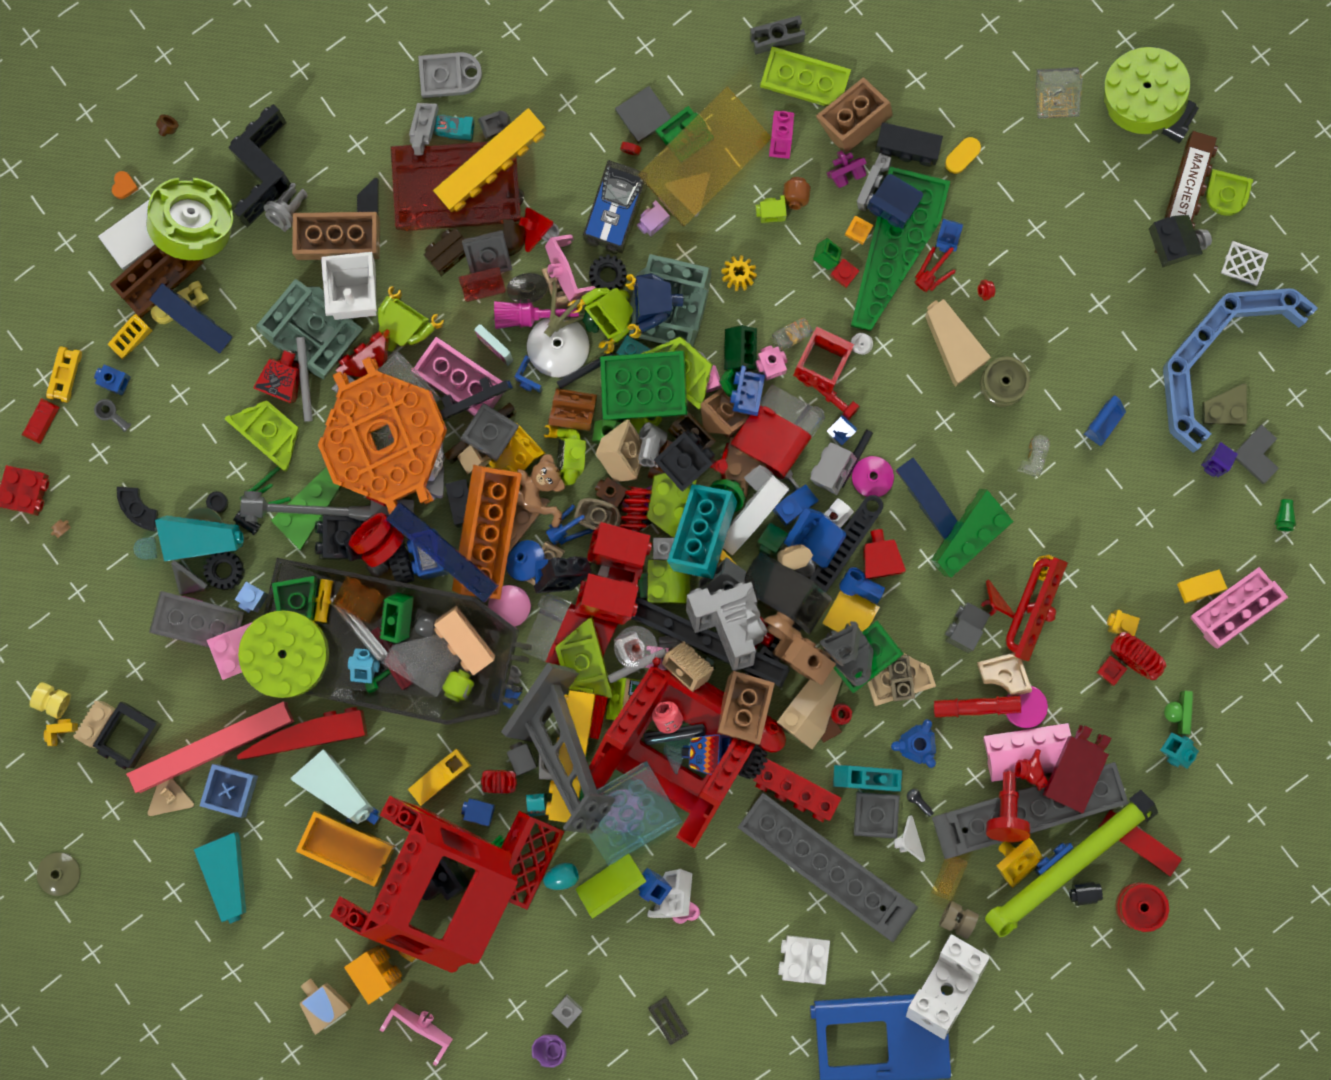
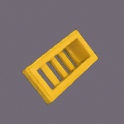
M135 313L108 345L121 359H124L153 330ZM136 325L142 329L140 332L135 328ZM130 330L136 334L135 338L128 333ZM124 336L131 341L129 344L122 339ZM118 342L125 347L123 351L116 345Z

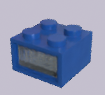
M435 529L409 534L410 540L407 541L409 553L414 555L415 561H411L414 574L422 580L448 575L439 533Z

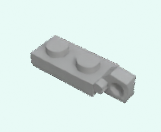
M417 103L409 132L414 155H423L425 144H429L431 141L439 110L438 104Z
M879 154L857 199L859 210L866 211L876 187L879 188L881 186L883 172L889 170L891 157Z

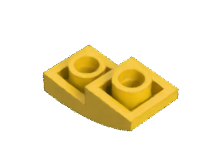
M1220 569L1177 584L1184 603L1200 600L1206 596L1224 592L1228 589Z

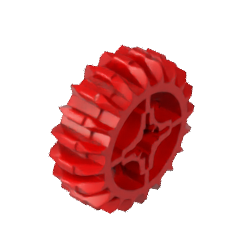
M1122 632L1113 640L1111 650L1114 655L1136 673L1150 680H1157L1163 674L1166 668L1165 660L1141 639L1132 636L1130 633Z

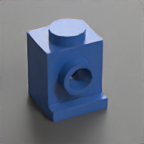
M107 365L98 368L94 379H96L95 384L123 396L131 378L128 374ZM111 374L112 379L110 381H107L109 375Z

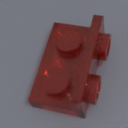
M500 267L459 277L466 302L506 292Z

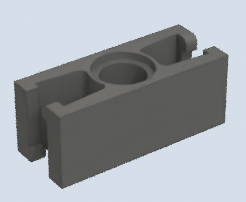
M800 15L750 28L749 36L751 42H754L753 50L755 55L771 51L772 46L782 48L804 42L806 35L804 29L797 33H787L789 29L801 27ZM775 32H779L783 36L781 38H775L772 34ZM768 37V40L758 43L757 40L755 41V38Z

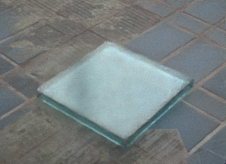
M646 761L597 790L598 795L611 796L616 800L612 804L611 810L605 814L599 823L597 830L589 834L608 866L683 822Z

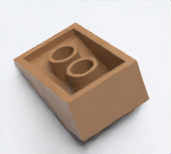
M733 671L728 676L723 695L718 733L760 745L775 683Z

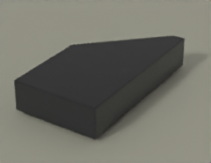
M374 178L357 195V212H377L379 216L378 178Z

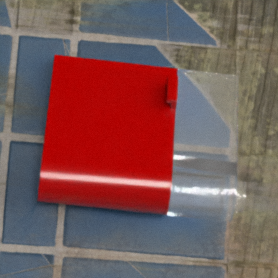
M771 385L760 401L758 415L749 416L730 444L765 464L766 468L772 471L774 476L784 479L824 422V411L818 406L812 407L780 388Z
M547 593L546 596L542 595L538 606L541 607L522 652L547 663L560 665L555 647L591 616L574 612L576 604L551 593ZM593 617L602 655L604 656L618 624Z

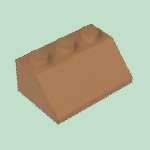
M863 77L818 113L816 118L832 142L846 154L880 127L882 122L885 123L890 119L893 114L890 102Z

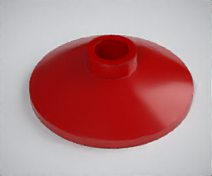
M767 715L761 742L758 746L768 752H778L785 746V733L777 721Z

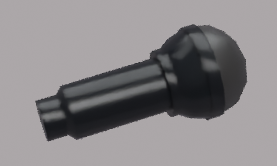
M911 789L908 791L907 799L909 802L916 804L929 817L934 814L932 808L922 799L919 790Z

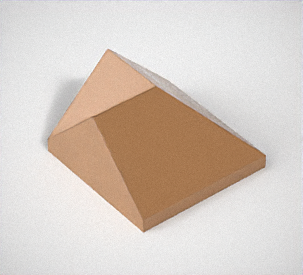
M723 388L700 404L703 427L708 433L724 434L730 439L742 428L750 414L733 411L734 403H730L731 397L726 395Z

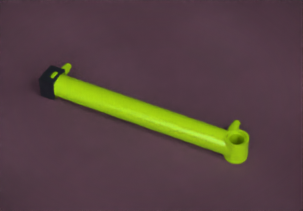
M1139 790L1129 798L1130 803L1003 906L993 908L986 915L985 921L999 937L1008 935L1013 929L1018 927V921L1143 820L1148 822L1157 815L1158 810L1155 803L1142 790Z

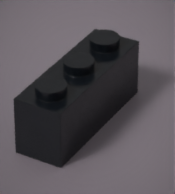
M882 122L875 152L891 157V155L896 156L905 162L914 160L920 162L921 165L932 166L937 163L943 136Z

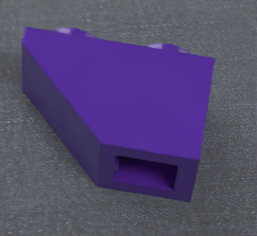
M1219 442L1213 447L1201 466L1205 468L1204 471L1210 476L1220 477L1231 469L1238 454L1222 442Z

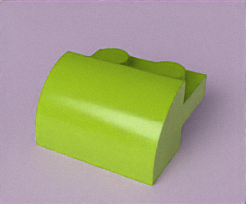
M648 560V602L687 604V595L690 593L691 574L673 571L667 560Z

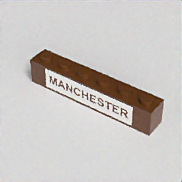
M1192 131L1188 136L1164 219L1177 215H1189L1193 228H1195V223H1193L1194 215H1198L1201 207L1198 201L1200 196H1203L1207 186V184H1204L1205 177H1209L1212 170L1210 160L1211 157H1215L1218 146L1215 145L1216 137Z

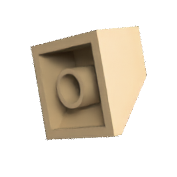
M625 420L601 438L596 450V456L613 481L621 482L637 479L641 468L638 457L642 439H640L639 434L629 420Z

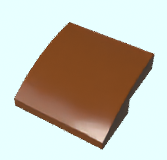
M556 388L548 425L590 431L597 395Z

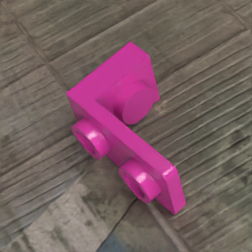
M774 111L769 157L790 159L794 124L793 112Z

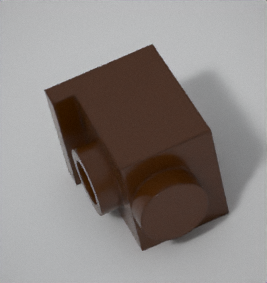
M608 477L605 481L601 479L595 488L598 491L596 497L611 503L617 509H619L627 497L625 491H628V489ZM608 488L614 489L612 495L606 493Z

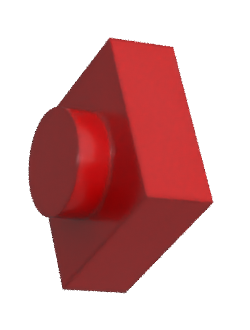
M843 258L830 276L847 288L860 271Z
M1109 656L1096 673L1112 686H1115L1127 668L1112 656Z

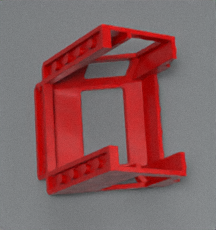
M654 666L650 667L606 732L589 769L596 789L600 792L614 772L618 770L690 813L676 838L695 848L756 744L732 737L731 744L713 774H707L705 778H702L643 743L641 738L652 721L653 710L661 702L675 703L683 716V721L689 725L703 723L706 727V735H723L718 733L724 692L708 682H705V684L692 692L669 670H661Z
M389 796L380 816L408 831L409 835L371 911L368 912L339 896L330 917L361 936L451 973L458 971L460 966L467 963L473 965L479 963L518 884L517 876L512 874L510 868L511 853L426 808ZM446 856L475 869V873L443 938L437 939L409 923L441 858Z

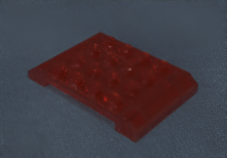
M488 142L425 146L423 155H414V149L411 145L391 146L396 229L415 231L504 224L503 219H512L514 222L520 221L517 157L512 160L513 164L504 171L502 169L496 174L498 177L492 183H485L481 187L482 191L474 198L470 196L465 201L466 205L457 212L456 210L451 212L433 190Z

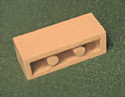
M457 605L435 621L434 630L441 639L445 638L448 642V649L453 655L457 654L462 660L460 663L466 672L470 671L472 675H475L494 661L495 654Z

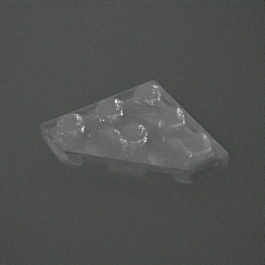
M436 634L392 645L381 664L437 697L448 674L454 670L460 658L457 654L453 655L450 652L445 638L441 639Z

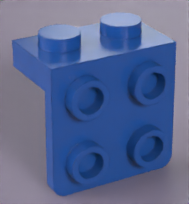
M805 507L799 515L796 524L788 533L784 544L788 547L799 544L806 546L813 554L811 559L820 567L826 568L845 539L846 533L822 512Z

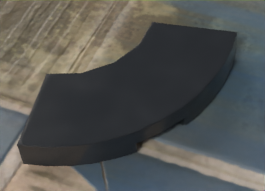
M117 487L118 503L127 518L145 530L156 532L155 520L158 519V510L151 509L143 503L140 497V489Z

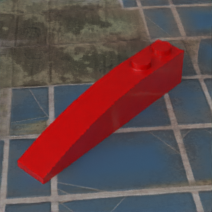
M357 707L344 709L345 713L336 714V711L323 713L324 717L296 724L259 741L237 755L238 760H245L368 736L364 711L357 710Z

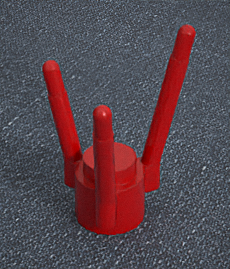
M932 247L920 271L915 276L916 280L914 283L922 291H933L939 284L956 272L951 270L934 282L936 279L934 273L953 252V247L943 255L931 271L926 270L924 273L936 250V247Z

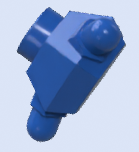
M926 719L922 725L912 727L900 736L901 739L891 744V749L893 751H900L902 756L918 764L926 763L929 768L935 767L936 761L933 757L936 753L935 735L931 730L932 721Z

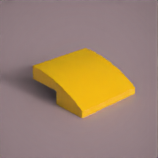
M840 590L822 624L839 632L845 629L847 623L851 626L850 622L854 621L858 623L860 630L863 632L871 625L880 607L857 594L849 596Z

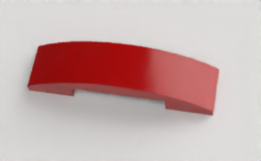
M1109 810L1098 828L1116 815V813ZM1137 826L1119 840V842L1152 863L1154 867L1171 877L1182 860L1173 851Z

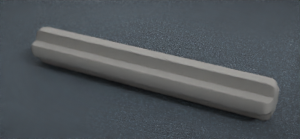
M334 595L330 599L334 609L378 661L385 659L388 655L387 651L340 595Z

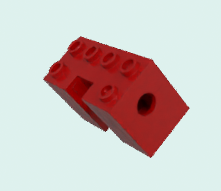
M600 522L593 531L587 558L588 562L609 567L608 576L605 578L588 573L587 581H581L574 612L624 625L628 620H631L632 616H635L638 604L635 603L639 587L637 582L642 575L645 557L651 551L650 535Z

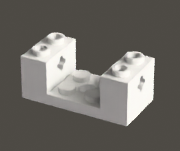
M951 934L921 990H918L908 1007L906 1017L945 1040L983 974L990 956ZM944 985L950 986L953 993L946 996L942 994L941 987Z

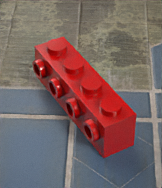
M767 759V763H763L765 766L764 770L760 769L761 774H756V778L753 779L756 782L755 787L764 792H767L768 789L775 792L774 797L783 802H786L787 799L794 802L793 807L802 812H805L806 809L813 812L812 817L821 822H824L825 819L831 820L842 799L841 797Z

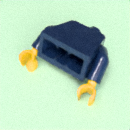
M648 273L637 275L636 278L632 274L626 276L628 281H632L630 284H625V286L629 290H634L636 323H639L638 326L635 324L628 325L629 330L636 328L635 333L629 335L632 338H638L642 332L655 328L666 321L672 312V307L683 306V294H671V284L665 282L657 275Z

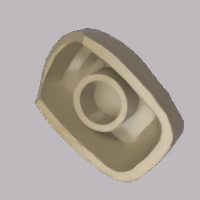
M585 498L579 502L576 508L575 519L584 515L585 518L579 524L595 530L600 522L618 527L622 523L621 513L617 507L606 501Z

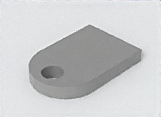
M458 52L418 56L422 98L469 94L481 83V66L478 60L468 53ZM474 68L477 70V74L474 77H468L466 71Z

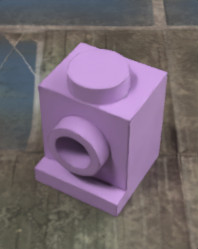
M655 200L653 208H648L641 214V219L637 226L643 234L648 233L652 237L670 221V215Z

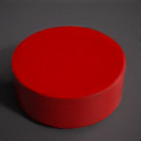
M622 142L620 147L622 152L633 156H639L642 149L640 146L629 142Z

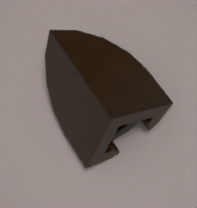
M503 219L505 242L509 256H513L525 244V226L514 223L512 219Z

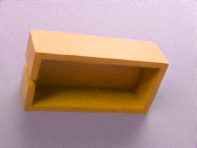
M314 811L296 852L376 887L379 885L386 869L382 865L389 863L396 846L324 813Z
M379 945L365 952L344 967L368 1005L402 982L400 978L403 976L396 965L392 966L388 960L391 958L384 947L380 948Z

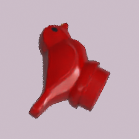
M1036 749L1030 760L1023 759L1016 762L1015 775L1021 779H1026L1027 782L1035 785L1037 790L1040 791L1047 786L1048 781L1039 760L1041 750Z

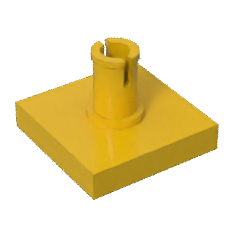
M1030 838L1024 840L1017 848H1014L1010 842H1003L998 850L1004 854L1005 858L996 866L1006 882L1013 888L1037 867L1043 856Z

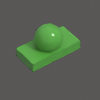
M1181 691L1179 702H1170L1165 706L1164 715L1166 719L1173 723L1178 722L1177 734L1188 735L1191 733L1192 691Z

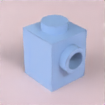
M245 582L235 600L240 603L238 607L249 613L253 610L258 613L269 594Z

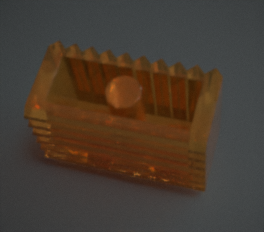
M347 576L332 603L344 609V611L359 617V619H363L368 624L372 621L385 596L381 595L378 590L370 589L361 584L358 579Z

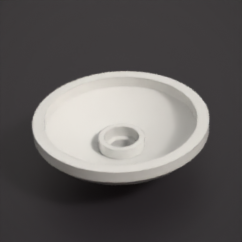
M566 317L563 321H566V320H569V319H572V318ZM545 318L533 327L528 336V356L533 366L542 374L556 378L566 377L580 369L587 360L590 347L587 333L578 322H574L548 337L544 334V331L547 329V324L550 320ZM556 340L561 341V345L558 347L553 345Z

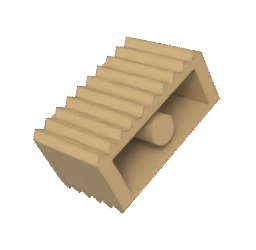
M684 641L667 652L662 661V665L692 692L705 684L714 670L708 661L701 658Z
M94 701V705L89 709L90 712H87L83 723L80 724L81 727H78V731L73 735L75 739L89 747H93L115 711L114 707L103 701Z

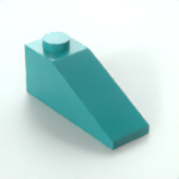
M834 765L833 787L901 791L902 770Z

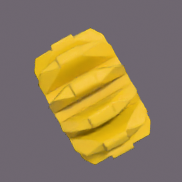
M742 255L739 257V261L733 256L731 257L732 263L726 261L724 264L726 268L721 270V273L725 275L722 277V281H729L727 284L728 288L735 285V291H738L739 286H741L745 291L747 290L746 284L750 286L754 284L752 279H755L757 276L753 272L756 270V266H749L751 259L743 262ZM743 271L742 275L735 276L736 272Z

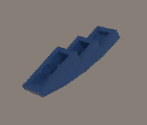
M161 283L151 296L150 301L219 354L232 339L231 334L215 324L211 318L199 311L195 305L164 283Z
M911 458L896 469V472L920 505V509L945 540L952 532L957 519L916 460Z

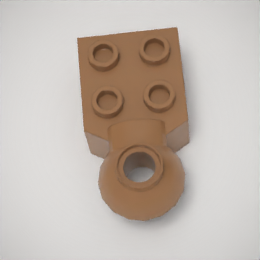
M781 612L765 618L763 622L768 625L767 631L781 640L772 654L802 676L823 685L836 663L830 660L831 656L826 651L815 647L816 644L809 639H804L801 633L792 627L794 621Z

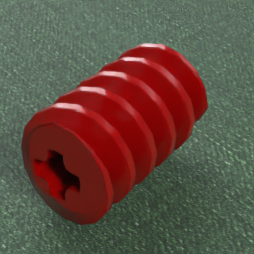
M630 487L631 490L625 491V494L630 498L624 499V503L629 505V507L622 508V511L628 515L621 516V520L625 521L626 524H621L620 527L641 531V528L647 527L641 520L648 519V516L643 514V512L649 511V507L645 506L644 503L651 501L645 495L652 494V491Z

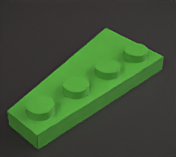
M326 467L287 505L328 507L342 486L333 483ZM278 513L271 521L302 551L309 536L315 530V522L319 521V517L322 515Z

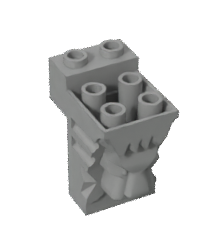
M744 582L738 583L732 589L726 591L721 589L714 592L713 595H710L708 588L703 590L698 588L687 595L686 611L694 632L697 633L715 626L733 671L754 665L756 653L754 646L762 642L767 634V628L760 619V612L756 606L757 599L751 582L746 584Z

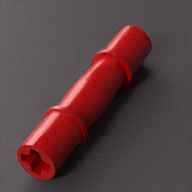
M996 696V698L966 700L955 698L954 700L934 701L935 718H958L959 715L1022 713L1020 696Z

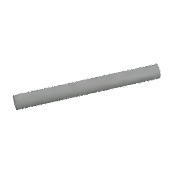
M296 337L304 421H313L305 337Z

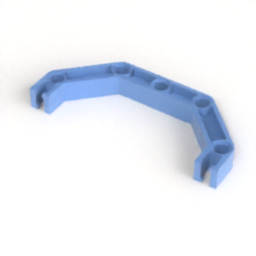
M1276 289L1226 294L1214 305L1165 363L1163 375L1169 430L1178 441L1193 453L1202 445L1200 443L1197 444L1189 436V432L1193 431L1200 436L1201 441L1207 440L1212 433L1194 419L1189 369L1234 317L1282 314L1298 328L1301 327L1308 318L1300 315L1295 310V307L1297 306L1306 312L1305 315L1308 317L1318 307L1297 290ZM1284 297L1290 298L1292 305H1287ZM1225 301L1233 305V310L1226 308ZM1199 332H1202L1206 335V341H1202L1199 338ZM1173 363L1179 365L1180 372H1175L1172 369ZM1178 422H1183L1186 425V431L1178 428Z

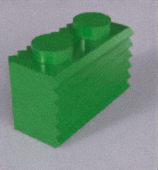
M397 592L384 599L385 603L383 605L385 607L382 612L384 615L381 620L383 623L380 628L382 631L380 632L381 636H379L381 639L399 643L409 638L413 596Z

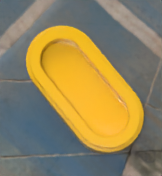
M973 137L965 138L947 156L945 161L946 169L953 174L961 173L979 155L981 150L980 142Z

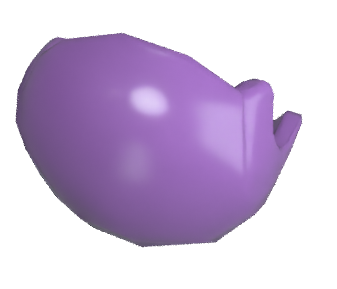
M545 1034L537 1038L532 1045V1057L537 1059L543 1067L554 1068L563 1063L567 1055L565 1042L557 1035Z

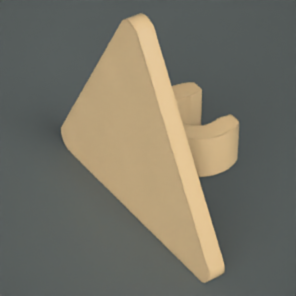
M172 778L157 785L148 815L154 816L194 807V802Z

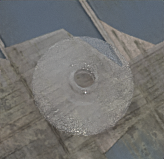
M639 626L626 628L616 638L614 645L615 655L619 662L627 668H644L651 664L656 657V639L646 628ZM634 645H638L640 647V651L633 652L632 647Z

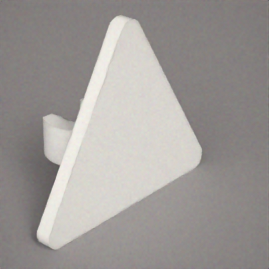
M910 815L906 822L903 838L894 840L895 848H900V852L908 851L923 862L925 861V856L913 816Z

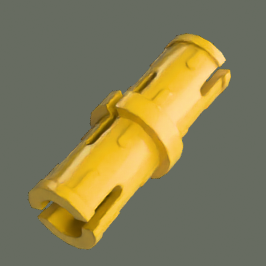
M320 579L318 598H315V602H317L313 619L315 622L327 623L329 604L331 605L332 601L330 600L334 583L332 580Z

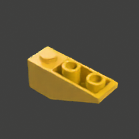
M455 749L408 790L419 805L422 806L468 770L471 764L459 749Z

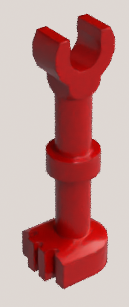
M803 383L807 387H813L818 390L814 385ZM818 390L826 397L825 400L828 403L832 402L843 412L842 415L847 420L860 407L854 401L848 406L836 396L837 393L832 390L831 394Z

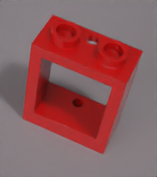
M816 327L793 376L803 383H809L816 386L818 390L831 394L855 344ZM814 345L842 357L832 380L803 367Z

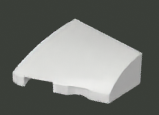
M682 869L665 872L663 878L672 889L661 905L656 904L653 911H648V917L672 918L688 916L692 873Z

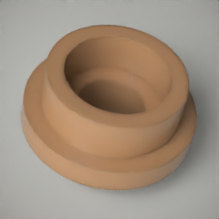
M60 519L51 527L53 532L50 534L52 536L55 535L57 538L62 536L71 528L68 525L69 521L63 522Z

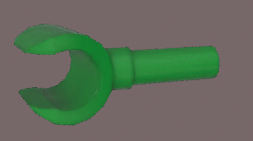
M387 669L379 676L373 677L372 683H365L367 692L372 693L378 690L377 682L391 673L390 670Z

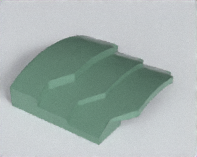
M649 254L646 268L638 272L637 275L653 273L665 282H669L671 284V294H683V306L672 307V312L666 321L655 328L642 332L638 338L665 344L678 337H682L693 347L706 306L712 269ZM633 290L632 298L630 301V305L633 308V313L630 318L631 323L638 326L639 323H636L635 300ZM636 328L630 330L629 335L635 333Z
M297 279L291 283L256 325V329L281 352L287 350L295 353L294 361L297 364L299 362L296 337H305L308 371L322 379L327 377L363 330L353 321V318L335 320L333 315L326 316L324 291L320 287H306Z

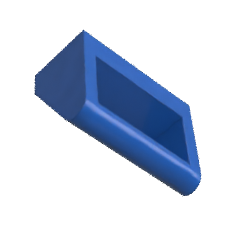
M1112 396L1105 403L1084 433L1086 437L1099 446L1103 445L1126 413L1118 397Z

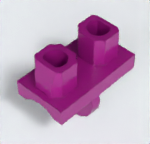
M840 150L837 152L838 158L833 160L832 163L834 167L839 164L842 166L826 172L828 178L833 180L837 188H841L849 184L845 175L849 171L852 172L855 180L865 177L864 165L867 163L865 158L861 159V157L848 162V160L853 158L852 153L850 152L845 155Z

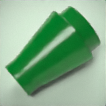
M1280 500V507L1274 523L1278 531L1290 532L1296 526L1293 500Z

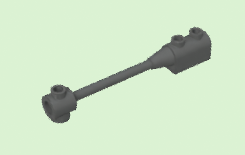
M244 491V496L241 497L240 515L245 517V522H258V518H263L267 512L349 516V518L366 521L378 513H383L390 519L391 525H395L399 530H408V526H413L414 500H397L404 515L396 519L395 517H390L387 506L384 507L372 500L370 506L343 508L269 504L264 497H261L262 492Z

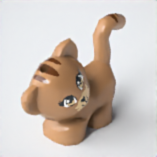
M546 454L540 459L538 464L533 466L531 476L528 477V473L524 470H517V472L522 473L521 490L519 489L517 505L522 506L531 513L554 515L551 524L554 528H557L562 521V513L556 506H543L539 491L552 490L559 492L565 489V484L561 480L560 472L554 464L552 455Z

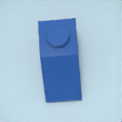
M804 485L778 503L773 512L786 527L799 517L805 507L811 508L819 500L808 486Z

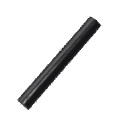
M611 352V353H606V354L603 355V356H614V355H613L612 352ZM600 357L557 381L559 388L562 389L601 367Z
M865 430L853 452L857 460L841 488H844L873 432Z

